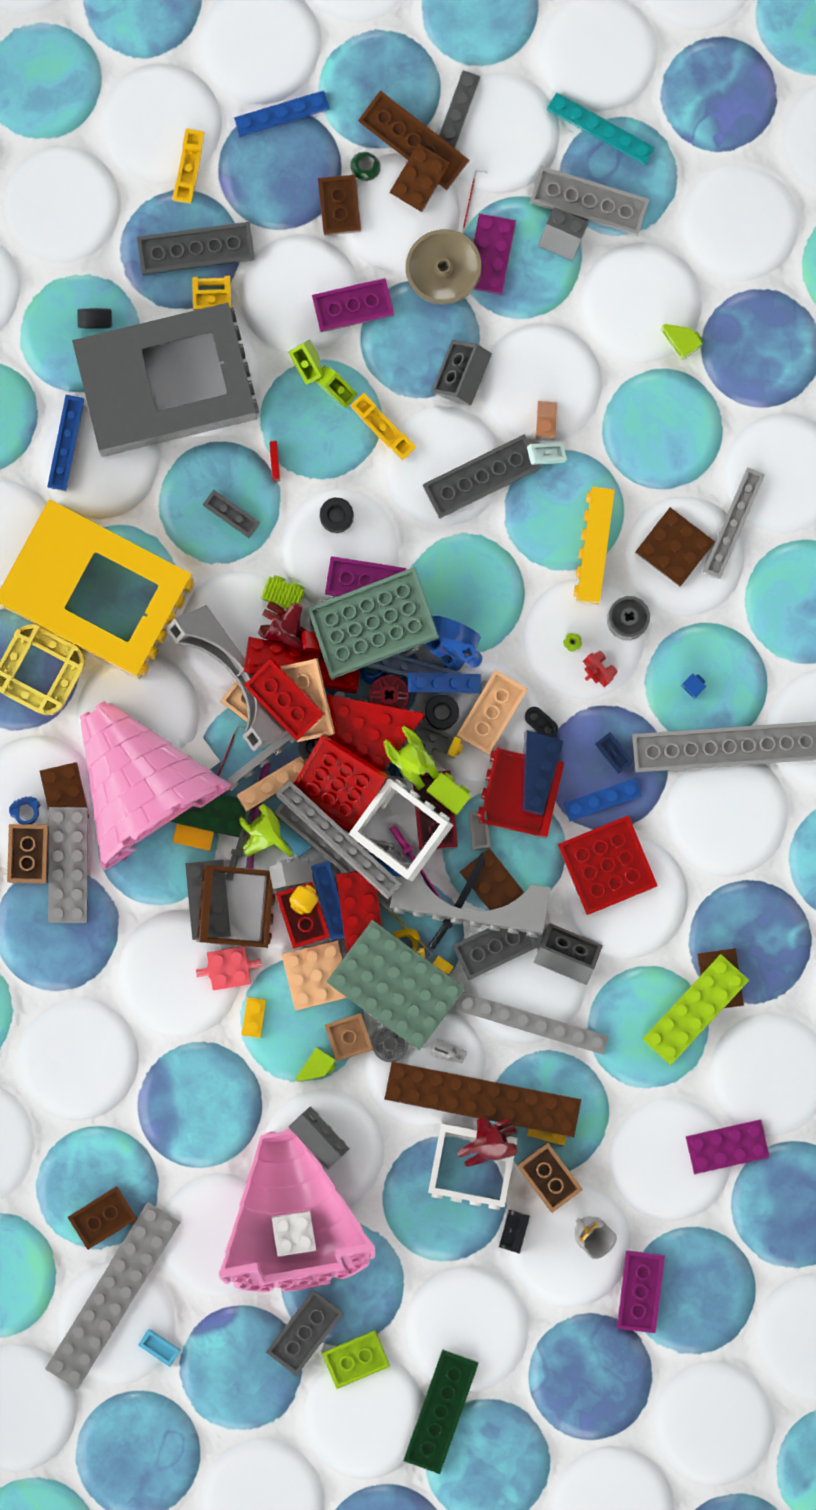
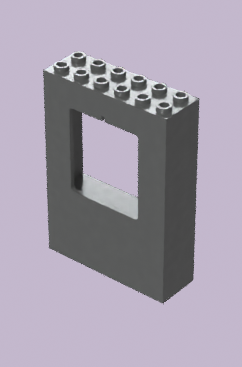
M229 302L72 340L98 450L102 457L257 419L256 414L259 413L257 400L252 399V395H255L252 380L248 381L247 377L251 376L247 362L243 363V359H246L243 343H238L241 340L238 325L234 326L237 319L234 307L230 308ZM212 333L219 362H224L220 366L227 393L172 408L156 410L142 350Z

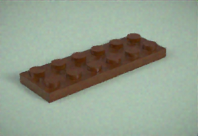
M381 90L358 120L359 123L407 160L417 144L420 143L451 162L439 183L447 191L470 161Z

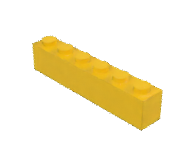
M592 487L591 492L587 491L586 503H589V509L585 510L583 519L587 524L586 529H582L581 534L584 546L583 548L580 547L578 559H582L581 567L577 566L576 578H579V584L574 586L573 596L577 597L576 602L597 605L600 603L614 489Z

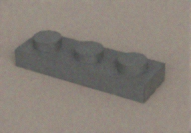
M215 490L211 492L203 503L205 508L249 539L260 525L259 521Z

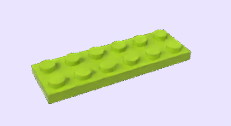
M720 954L646 1034L643 1040L671 1066L750 980Z

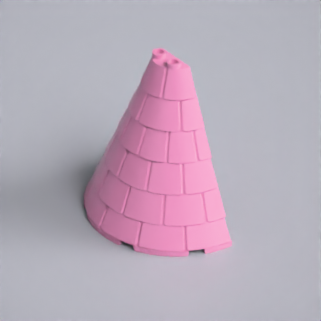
M103 701L96 706V710L92 713L86 712L80 716L94 820L96 821L100 862L105 871L137 850L135 847L136 843L192 806L203 807L232 788L231 783L174 747L172 743L152 732L150 728L133 719L113 703L107 704Z
M290 1128L282 1132L270 1131L266 1132L265 1135H261L246 1181L247 1184L239 1204L240 1208L225 1251L226 1255L219 1272V1278L225 1284H229L230 1281L234 1282V1288L241 1290L270 1292L274 1287L283 1289V1292L327 1285L330 1284V1280L334 1277L345 1279L370 1264L369 1258L374 1259L375 1257L374 1245L364 1233L362 1226L337 1192V1188L325 1173L314 1154ZM310 1210L316 1251L278 1257L272 1216Z

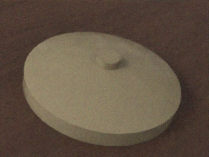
M440 229L423 235L413 244L406 258L405 269L411 288L420 298L433 304L448 305L463 300L475 289L481 276L482 263L478 249L467 236L458 231Z

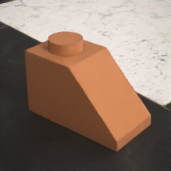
M538 401L535 439H555L557 402Z

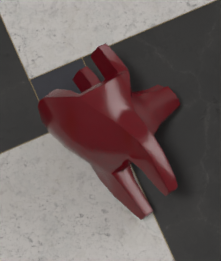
M269 602L267 608L273 612L264 609L262 615L270 619L272 623L271 625L260 626L258 631L260 637L272 642L285 643L295 649L304 651L303 643L299 639L302 638L301 633L304 630L308 631L300 626L303 606L298 603H292L285 611L281 606Z
M488 1118L477 1119L476 1140L460 1149L457 1155L461 1158L478 1153L464 1161L466 1167L489 1160L513 1157L518 1153L517 1146L514 1143H508L507 1137L517 1133V1130L513 1126L500 1132V1130L512 1125L509 1119L499 1121L492 1126Z

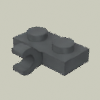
M421 722L414 732L421 739L422 744L425 745L424 749L429 755L432 749L447 754L454 738L451 734Z

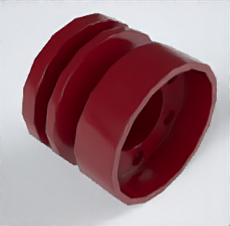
M391 675L382 676L370 688V703L406 709L409 702L408 687L398 677ZM386 692L389 693V694H390L391 692L394 693V694H393V700H391V699H387V700H386V699H385V697H386L385 693H386Z

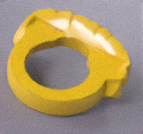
M404 928L392 933L398 939L407 936L413 943L412 949L414 951L417 950L418 942L421 939L416 930Z

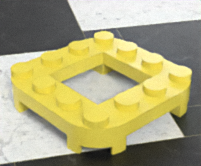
M25 625L15 631L14 637L0 661V692L39 714L55 715L65 705L83 672L85 658L80 649L74 644L65 641L38 625ZM32 645L65 662L47 695L14 679Z

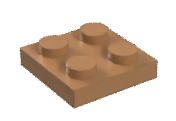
M361 1013L325 1024L336 1062L373 1050Z

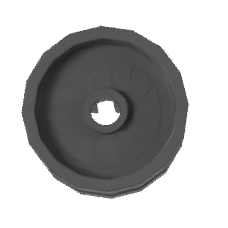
M635 596L619 598L612 604L607 614L609 630L615 637L621 640L631 641L639 638L646 631L650 623L648 606L643 600ZM626 616H630L632 620H629L627 622L625 618Z

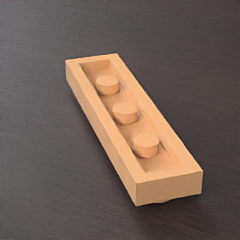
M300 756L237 794L236 796L246 812L275 795L289 781L294 783L306 761Z

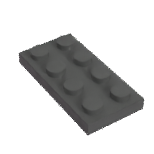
M224 860L185 863L192 940L197 939L203 865L224 866ZM213 872L208 937H230L225 872Z
M500 928V931L486 929L452 946L468 980H471L538 948L534 937L527 936L525 932L511 934L507 932V929Z
M313 1289L266 1353L297 1376L344 1313Z

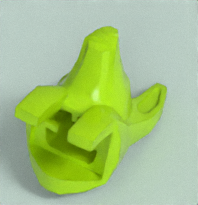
M404 726L402 731L409 743L399 751L388 740L384 741L387 756L399 768L403 778L412 782L420 790L425 784L419 774L423 775L427 771L435 779L440 773L434 765L433 758L424 749L421 739L416 733Z
M265 804L258 807L262 813L251 824L242 816L239 818L241 826L251 834L246 844L242 847L247 857L272 845H276L289 857L293 855L292 849L281 837L280 823L277 817Z

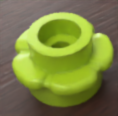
M567 634L563 640L564 647L571 652L580 649L582 646L580 635Z

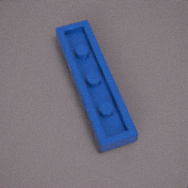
M408 673V692L481 693V674Z
M634 778L563 803L569 822L641 797L642 794L637 780Z
M330 861L313 865L311 868L330 939L332 941L343 938L344 930L339 894Z

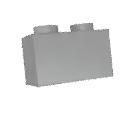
M301 857L289 859L290 862H287V859L275 861L276 865L269 866L273 889L314 882L309 859L301 860Z

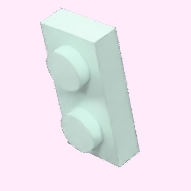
M563 442L530 444L527 447L531 465L564 463L567 460Z

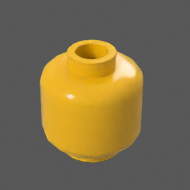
M306 885V887L298 886L289 899L290 907L301 915L310 913L318 902V897L315 895L316 890L309 885Z

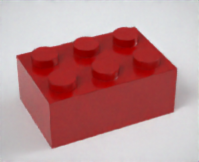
M309 882V883L300 885V886H303V887H306V885H309V886H311L312 888H314L313 882ZM297 887L275 893L293 949L330 938L319 900L310 913H304L303 915L290 907L289 899Z

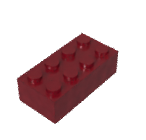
M450 770L438 771L444 775L445 773L451 775ZM428 772L423 775L419 774L425 786L418 790L413 784V791L421 796L419 799L422 802L428 801L435 806V812L438 814L442 812L450 818L449 822L453 824L436 850L458 848L455 814L426 792L435 779ZM415 805L419 852H421L440 824Z

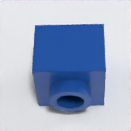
M693 673L681 685L693 699L707 686L704 684L705 680L697 674L695 676Z

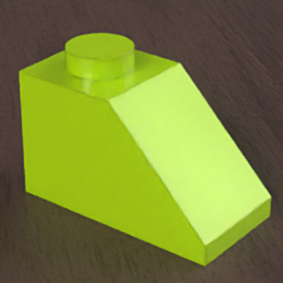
M664 324L661 327L662 333L682 360L702 346V337L697 331L694 332L692 328Z
M310 339L288 351L306 385L323 376L320 357Z
M324 365L322 367L323 376L314 382L336 402L346 408L357 396V393L336 371Z
M316 1047L295 1080L300 1082L324 1077L327 1073L331 1075L337 1066L334 1064L336 1060Z

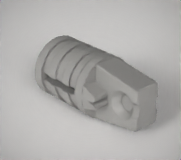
M436 1038L430 1054L448 1061L463 1063L467 1051Z

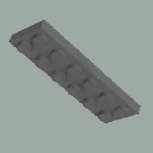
M250 222L137 237L142 276L255 260Z
M525 434L422 484L438 518L441 519L542 468L540 464L531 465L527 449L530 444Z

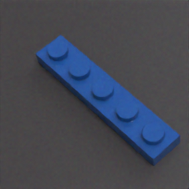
M323 90L234 117L241 137L330 110Z
M65 395L47 485L48 489L67 492L85 401L84 398Z

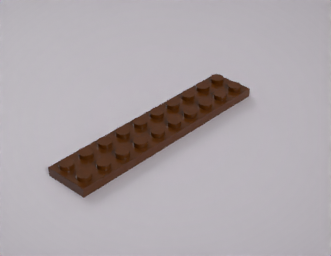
M391 1062L384 1100L474 1118L484 1117L494 1122L509 1119L514 1126L569 1137H575L582 1100L397 1062Z

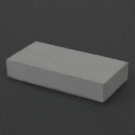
M478 811L468 812L472 850L491 848L489 825L479 823L480 818H477ZM485 811V814H484V820H487V812H486V811Z

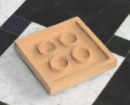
M338 940L282 954L295 1011L347 998L326 983L342 961Z

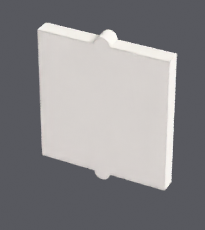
M201 735L190 743L187 742L186 746L181 749L182 752L191 756L192 759L208 769H212L221 762Z

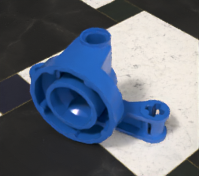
M432 616L439 638L424 645H427V648L435 656L441 657L443 664L451 670L459 671L465 662L471 668L478 667L483 659L482 655L476 651L481 636L473 629L455 620L442 616Z

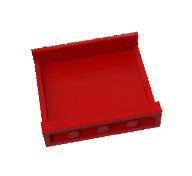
M497 747L496 751L492 750L489 762H493L491 770L487 769L485 780L488 781V786L483 788L481 795L484 803L483 807L479 806L477 818H480L479 823L547 838L564 762H557L543 815L537 816L521 811L523 754ZM485 811L487 812V820H484Z

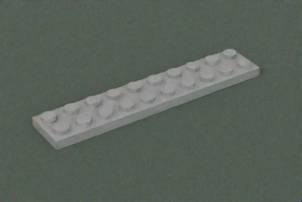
M816 721L632 734L635 773L816 760Z
M147 1202L45 1370L77 1390L79 1389L181 1223L179 1220Z

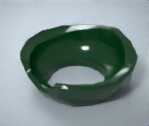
M369 152L357 153L350 162L353 175L355 174L356 178L360 180H373L380 173V161ZM370 156L374 160L373 167L367 171L362 170L358 164L359 160Z

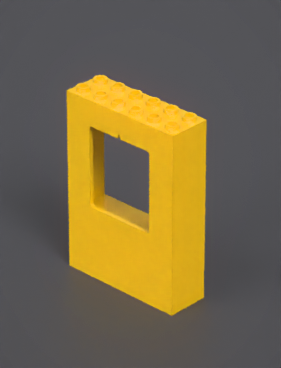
M49 499L0 588V606L140 680L141 676L145 677L149 670L148 663L150 659H155L159 651L157 650L158 644L163 643L168 634L166 633V628L177 617L175 616L177 609H182L186 601L184 599L186 592L190 593L195 583L191 573ZM94 553H98L158 585L145 611L147 617L142 616L128 642L65 610L66 604Z

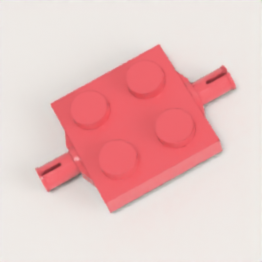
M245 946L206 952L208 959L207 968L196 969V973H198L196 975L197 977L208 975L213 990L251 984L250 968L262 967L261 959L249 961Z

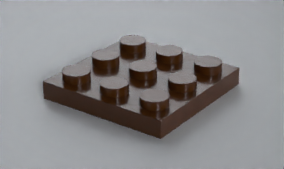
M669 507L635 553L677 586L681 587L715 541Z

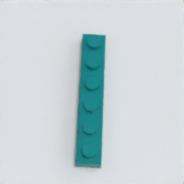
M557 92L547 107V111L646 165L655 149L652 145Z

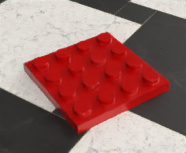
M322 734L296 778L294 785L337 825L350 833L378 794L388 775Z
M629 815L557 844L586 915L658 887Z

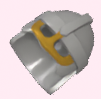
M589 1216L576 1219L575 1240L592 1259H599L610 1252L616 1243L617 1236L602 1219Z

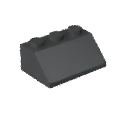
M452 340L431 392L456 403L471 406L492 353L478 344Z
M549 923L533 963L587 985L603 945Z
M311 1106L288 1126L327 1169L334 1165L350 1149Z

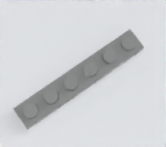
M747 467L703 573L719 580L721 579L765 474Z

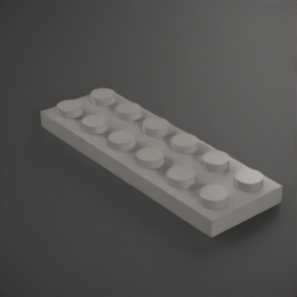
M541 166L530 203L553 210L555 207L583 220L638 236L649 199Z
M49 807L48 923H88V807Z

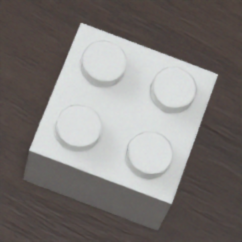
M310 1210L272 1216L278 1257L316 1251Z

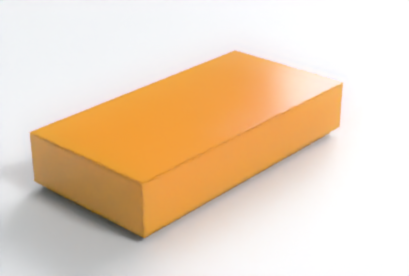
M177 824L173 843L210 851L215 832Z

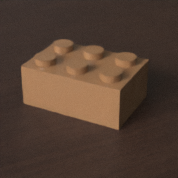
M9 824L8 883L48 884V825Z
M548 1142L516 1165L551 1213L583 1190Z

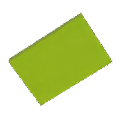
M376 1330L322 1352L336 1389L390 1367Z

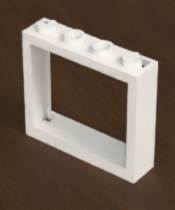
M389 778L348 835L407 880L413 881L453 824L449 822L450 818L442 812L440 814L435 812V806L428 801L422 802L419 799L421 796L412 789L410 792L404 788L406 785L397 778L395 781ZM392 789L396 790L440 824L409 868L361 833Z
M441 1123L428 1193H432L431 1197L443 1199V1196L451 1197L450 1201L460 1203L464 1199L469 1200L470 1205L481 1206V1203L489 1204L488 1208L500 1210V1207H505L514 1156L507 1158L500 1200L435 1188L445 1133L476 1138L477 1130ZM507 1137L508 1143L517 1144L518 1138Z

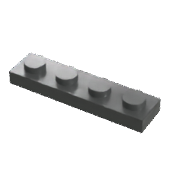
M462 70L439 134L441 138L454 148L456 147L480 80L479 75Z

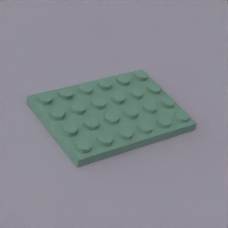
M415 567L308 608L331 679L439 638Z
M371 920L326 981V983L419 1051L465 990V987L373 920Z

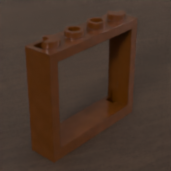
M203 865L196 942L268 948V944H270L272 939V933L269 932V929L274 919L271 907L275 904V894H273L269 870ZM213 872L265 876L259 941L208 937Z

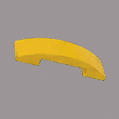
M185 129L183 150L172 201L192 203L201 160L204 131Z
M364 392L350 405L362 421L402 461L417 448L390 422Z

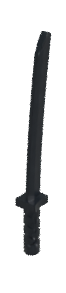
M483 852L480 854L464 889L454 905L457 908H462L485 864ZM444 919L442 921L443 924L429 943V947L435 950L447 930L453 926L450 922L451 920Z

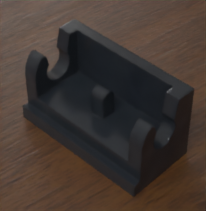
M509 1209L499 1243L500 1248L520 1254L530 1215Z

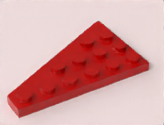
M326 694L335 734L329 736L382 772L391 762L386 754L384 741L388 740L399 751L407 740L402 727L405 726L414 731L426 715L423 712Z

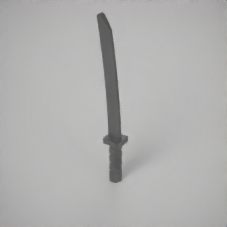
M259 776L256 777L255 783L259 782ZM249 810V811L246 812V815H245V820H246V821H248L249 814H250V811H251V810ZM243 827L236 849L231 850L233 855L231 856L229 867L236 868L239 856L241 857L242 851H239L245 832ZM227 873L225 880L232 881L234 873Z

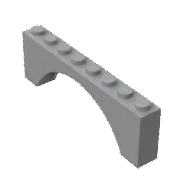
M202 606L174 618L166 630L176 644L191 646L209 654L219 661L239 684L248 709V723L243 738L253 752L284 738L288 734L285 728L245 688L244 684L254 674L243 672L244 656L208 606Z
M401 862L407 868L411 865V863ZM420 872L413 881L407 880L403 876H395L402 885L391 897L390 909L393 910V913L404 915L405 912L412 913V916L424 918V915L432 916L431 919L436 921H443L444 918L451 920L450 922L454 924L467 922L470 923L469 926L481 928V925L489 926L488 929L500 931V928L507 929V932L511 934L525 932L527 936L535 938L543 934L550 887L531 884L518 899L506 906L488 911H470L452 906L436 896L426 885Z

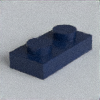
M611 732L595 743L596 747L618 774L634 763Z

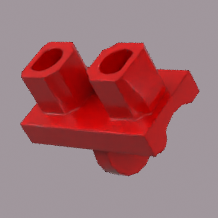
M602 651L590 653L582 662L587 666L584 670L588 674L584 679L586 681L592 679L595 684L600 682L603 687H606L614 679L613 677L618 671L613 665L607 668L603 666L602 662L606 659V656Z

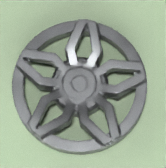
M383 1027L373 1037V1051L379 1059L385 1062L398 1061L406 1054L408 1042L406 1040L405 1044L398 1042L400 1036L398 1035V1038H394L395 1032H392L391 1036H389V1033L385 1031L389 1028ZM381 1032L387 1035L385 1039L382 1038ZM379 1035L380 1040H382L383 1042H379L377 1045H375L376 1038ZM400 1044L403 1047H405V1049H398L397 1047ZM383 1045V1049L376 1050L378 1046ZM386 1050L387 1059L380 1056L378 1052ZM395 1050L403 1052L399 1057L395 1058ZM388 1052L393 1053L391 1059L389 1058Z

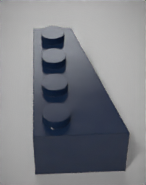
M529 730L524 732L521 811L537 816L543 815L563 740Z

